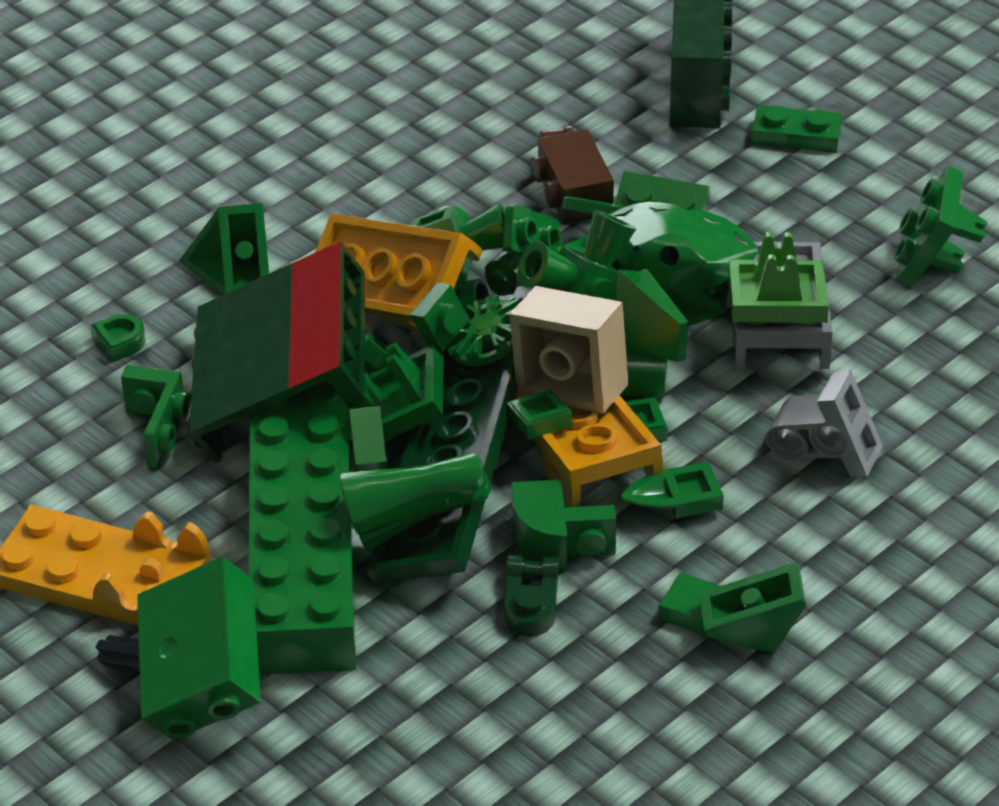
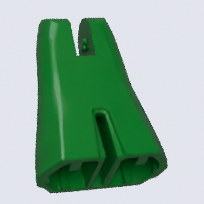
M466 453L450 459L415 467L358 471L339 475L341 490L351 523L356 533L359 534L366 551L373 549L431 516L482 502L489 497L491 492L490 481L482 461L477 454Z

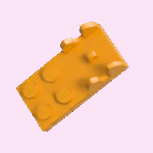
M333 213L330 214L315 251L317 252L341 241L365 272V313L384 316L416 332L419 330L410 316L413 310L437 283L449 284L454 289L466 257L479 261L483 252L475 242L462 233Z
M516 393L515 400H516V399H519V398H522V397H518V396H517V393ZM620 395L604 414L568 407L572 412L573 426L533 438L542 449L548 480H561L566 507L579 506L581 501V485L642 467L644 468L645 476L663 472L662 445Z
M30 504L0 547V589L138 626L137 594L211 562L210 547L204 533L192 522H188L177 536L178 542L169 540L164 534L162 523L153 512L143 513L136 522L133 531Z

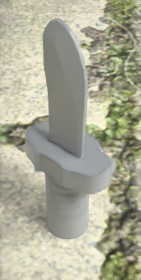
M365 313V323L368 325L365 334L370 333L380 340L386 341L389 345L396 343L404 352L410 348L411 338L398 328L399 324L384 316Z

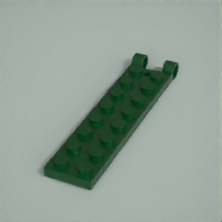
M517 274L514 294L499 296L500 300H508L511 296H514L521 302L533 287L523 286ZM482 279L463 282V287L455 292L466 313H468L466 308L468 304L473 306V302L476 300L480 305L486 304V297L489 296L487 286ZM495 348L490 349V350L482 351V354L487 353V352H490V351L494 350ZM445 349L443 352L440 351L444 356L443 414L436 417L428 425L417 426L411 429L399 468L431 464L466 453L477 454L481 459L491 483L510 417L507 403L515 400L518 389L515 378L513 351L507 356L486 365L463 366L453 361L447 349ZM486 500L431 516L374 547L366 569L373 584L465 572Z

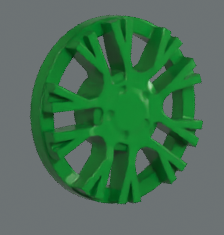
M493 295L492 299L490 296L486 297V304L480 305L477 300L473 302V306L468 304L466 308L470 320L446 348L453 361L463 366H481L495 362L513 351L510 313L520 301L514 296H511L508 300H500L498 295ZM495 348L494 350H492V351H490V352H487V353L482 354V351L490 350V349Z

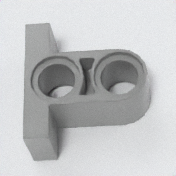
M851 370L833 371L821 394L793 396L784 401L766 435V442L771 451L784 459L801 460L841 457L850 478L868 477L883 447Z

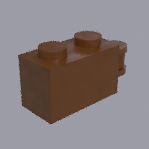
M564 126L563 129L540 131L538 156L532 158L533 173L537 183L543 182L547 205L550 209H556L563 225L590 220L593 217V214L562 208L565 196L614 203V179L588 129L574 132L571 126Z

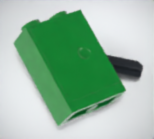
M224 556L137 594L139 639L109 635L105 640L100 639L96 644V649L99 651L97 660L102 665L140 671L141 718L172 740L190 736L196 730L222 719L232 718L239 712L261 703L253 579Z

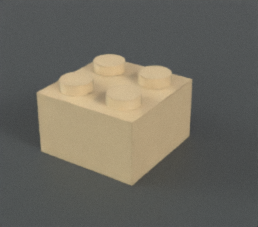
M535 286L510 313L518 397H526L550 389L568 407L604 414L628 386L623 302Z

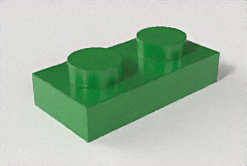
M757 105L752 129V144L837 152L842 113L827 112L821 109H792L779 105Z

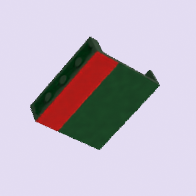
M341 241L197 307L196 328L194 329L195 350L194 358L192 359L193 380L192 390L189 393L191 401L190 422L187 425L189 437L197 448H202L215 463L222 460V449L225 447L223 426L326 380L329 381L347 405L365 398V272Z

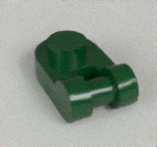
M508 554L504 617L508 628L516 634L528 637L539 636L553 626L556 618L559 556H544L543 561L524 560V555ZM523 580L542 581V586L523 585Z

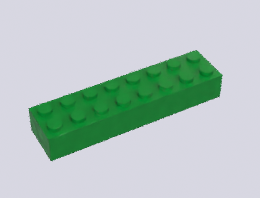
M328 380L250 414L248 576L253 579L259 675L356 670L353 529L342 494L339 477L340 474L351 472L349 405L346 404Z

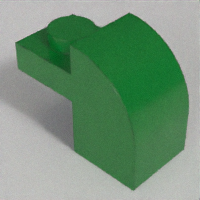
M561 480L512 482L514 542L516 548L521 555H524L526 560L543 561L544 556H559V571H567V557L616 554L615 505L564 507Z

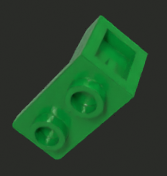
M518 205L506 206L502 252L508 251L521 257L525 249L533 242H542L551 249L561 245L559 220Z
M126 365L121 375L125 411L152 416L144 432V443L148 468L158 469L165 453H171L173 450L176 428L179 421H185L188 416L190 407L189 393L183 390L181 372Z

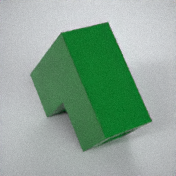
M380 406L349 409L354 472L387 469Z

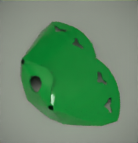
M643 202L609 213V215L616 216V218L637 228L616 258L622 269L631 271L648 269L658 284L665 289L689 291L718 286L729 279V260H754L758 253L756 244L736 224L707 211L685 210L669 203ZM649 208H653V209H656V210H662V209H663V210H666V211L654 212L652 209H649ZM631 211V212H629V213H628L626 216H624V217H622V216H617V215H623V214H625L626 212ZM703 218H706L712 222H719L720 224L716 223L711 225L708 221H706ZM735 233H737L740 239L746 242L748 245H746L743 242H739L737 240V236L735 235ZM635 246H638V252L634 251ZM666 246H671L678 251L679 258L674 265L668 266L660 261L659 253ZM703 260L706 261V265L704 267L701 266V262Z

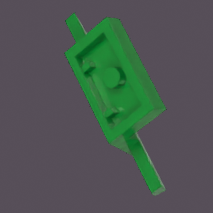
M624 171L615 203L565 196L562 208L593 214L594 210L609 214L636 203L660 202L673 204L685 210L706 211L711 193L710 187L706 185ZM649 208V209H652L654 212L666 211V210H663V209H662V210H656V209H653V208ZM628 211V212H626V213L623 214V215H617V216H622V217H624V216H626V215H627L629 212H631V211Z

